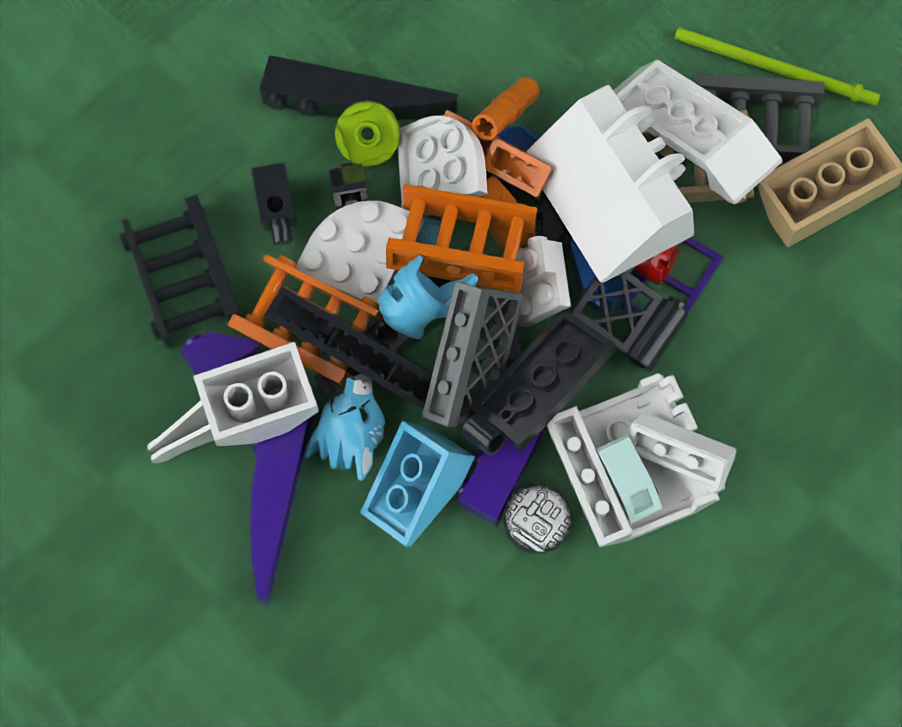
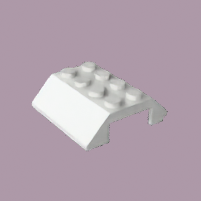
M655 374L640 380L638 388L581 411H578L577 406L560 412L546 425L599 547L630 541L691 516L719 501L717 493L726 489L725 485L720 490L640 457L652 479L662 509L631 523L626 517L616 489L609 481L596 449L625 435L630 436L632 422L640 414L647 413L690 431L698 429L687 403L679 406L675 404V402L684 397L674 375L663 378V375Z

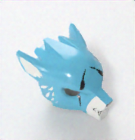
M363 374L348 377L344 393L327 402L322 410L319 426L312 434L305 448L304 458H309L320 451V456L323 460L329 455L331 468L337 469L339 466L342 470L351 469L354 463L357 468L358 480H363L373 464V449L377 448L379 442L383 439V426L385 425L383 414L373 397L372 380ZM359 408L364 409L367 413V420L365 422L362 420Z

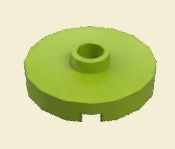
M370 100L356 102L346 108L338 119L335 129L337 147L342 155L353 163L362 164L364 167L380 165L390 159L398 147L400 139L399 122L393 112L382 103ZM364 128H371L374 131V136L366 138L363 136L362 130Z

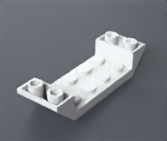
M658 59L640 67L613 90L627 112L639 106H650L653 112L647 117H651L654 122L646 131L656 138L661 137L666 145L707 172L710 189L734 205L782 163L781 156L751 118Z

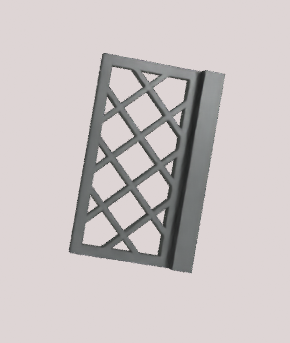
M455 282L422 417L447 427H457V424L464 425L470 417V407L506 369L524 298L523 294L474 286L464 282ZM510 299L508 311L503 316L501 308ZM494 317L496 324L488 331L486 323ZM500 334L499 346L494 349L492 342ZM485 350L488 357L479 364L477 357ZM492 367L491 378L486 382L484 374ZM477 383L479 391L471 398L469 390Z

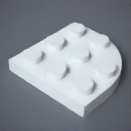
M430 116L400 128L398 155L402 208L404 184L424 186L430 189L474 197L488 194L483 149L476 134L468 126L447 116ZM423 214V217L431 216L428 214Z
M361 201L338 209L323 220L313 232L295 269L361 301L363 296L379 304L380 294L387 286L395 283L394 276L398 273V270L386 268L387 242L389 237L402 239L410 211L381 201ZM422 217V219H421V223H420V227H419V230H418V234H419V232H420V230H421V228H422V226H423V223H424V221H425V219H424L423 217Z

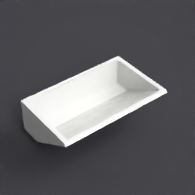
M609 84L579 99L526 151L553 167L543 191L600 282H605L694 236L693 209L674 183V180L686 170L684 165L681 164L685 157L682 154L676 153L659 160L655 153L666 146L663 139L658 137L647 142L642 135L654 122L651 117H647L653 110L650 106H639L627 112Z

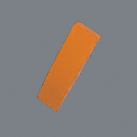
M446 110L444 116L465 124L474 132L471 121L452 111ZM498 136L488 141L477 137L483 149L486 171L537 198L539 197L553 170L552 166Z

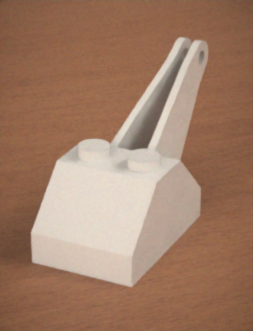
M295 342L193 376L201 401L158 438L149 443L147 448L149 452H155L151 455L152 463H162L215 440L217 446L255 444L287 433L318 412V407Z

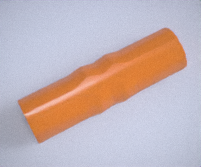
M529 77L520 78L506 91L501 92L497 98L493 99L489 106L473 119L472 128L477 137L486 141L492 140L507 126L513 124L517 118L521 117L523 112L540 95V89L535 80Z

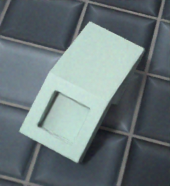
M628 435L596 449L609 481L617 491L626 517L631 523L662 509L652 479Z

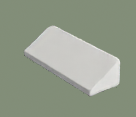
M647 413L640 414L631 425L629 438L639 457L720 490L724 487L737 449Z

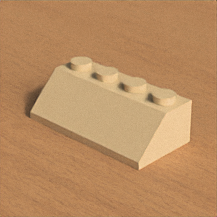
M868 118L774 169L757 186L769 222L788 248L898 187L902 180V163Z

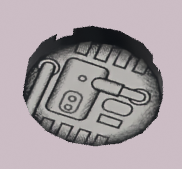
M531 484L518 489L509 498L504 509V527L508 538L517 548L528 553L539 554L557 549L566 540L572 526V511L567 499L558 490L547 485Z

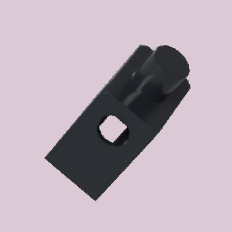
M285 163L251 168L260 219L264 230H271L273 245L291 243L293 240L290 227L297 225L290 179ZM282 207L280 211L272 212L275 208Z

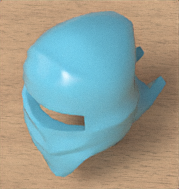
M420 255L414 260L409 261L408 265H405L394 276L395 283L387 286L378 299L379 309L386 324L398 333L415 339L422 338L424 328L436 318H447L456 282L446 283L439 288L431 279L418 270L424 258ZM471 273L457 281L475 286L478 282V275Z

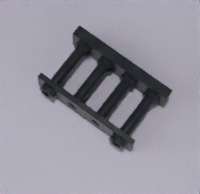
M197 194L184 198L188 210L183 211L182 216L137 232H134L128 218L121 221L125 230L124 233L120 234L121 241L126 253L132 251L155 321L150 322L156 341L163 340L167 349L174 347L170 336L171 332L218 315L220 318L227 317L228 321H230L233 313L242 317ZM185 228L196 230L199 239L193 240L194 244L144 261L140 244ZM195 257H199V259L206 258L209 268L204 269L203 274L154 290L150 273ZM209 286L210 289L216 287L219 298L214 299V303L167 320L164 319L159 303Z

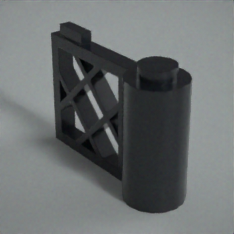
M630 268L618 275L621 291L605 293L604 283L600 282L595 275L570 311V314L614 342L616 349L623 353L634 365L647 372H652L688 318V314L684 311L686 306L672 296H669L668 299L662 298L630 274L634 268ZM627 283H629L634 288L628 289ZM598 287L599 295L592 296ZM639 291L648 297L650 301L643 311L632 313L629 293ZM622 294L625 314L609 317L606 297ZM600 299L602 319L591 320L581 313L589 300ZM639 316V317L637 318V320L635 321V323H634V322H633V317ZM626 318L628 333L621 342L612 335L610 321ZM604 322L605 330L596 323Z

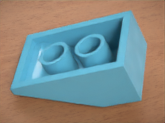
M402 421L360 513L406 547H411L460 489L475 456L428 425Z

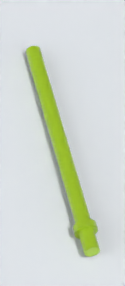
M678 27L675 34V40L795 80L824 82L825 90L851 98L850 102L853 103L861 101L877 106L881 95L863 89L862 84L857 83L854 86Z

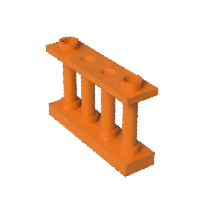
M404 184L403 209L410 212L402 239L391 237L388 239L386 246L387 269L399 271L402 267L408 265L409 261L414 260L420 255L424 258L418 270L425 276L457 281L471 273H475L478 275L476 285L521 293L525 262L517 261L516 258L522 233H534L536 207ZM423 214L443 217L436 245L415 242ZM456 220L476 223L468 252L449 248ZM489 226L509 229L503 258L482 254Z
M266 254L263 261L274 268L275 271L251 315L247 314L245 319L233 313L227 325L269 349L289 344L293 337L290 336L292 332L280 326L279 329L275 328L272 333L263 329L265 322H263L264 315L287 276L303 283L298 294L309 300L315 290L331 297L325 309L336 315L343 304L359 311L353 324L364 331L371 318L383 324H386L379 311V304L365 296L359 301L295 269L297 263L287 257L279 255L278 259H275ZM303 342L300 347L296 346L304 367L345 387L348 377H354L346 372L349 366L338 359L331 357L327 362L319 358L318 356L321 351L309 342Z

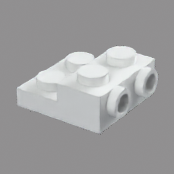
M544 236L529 238L527 240L528 246L518 250L516 260L525 262L523 284L520 293L524 295L517 322L519 327L528 328L571 306L562 242L550 241Z

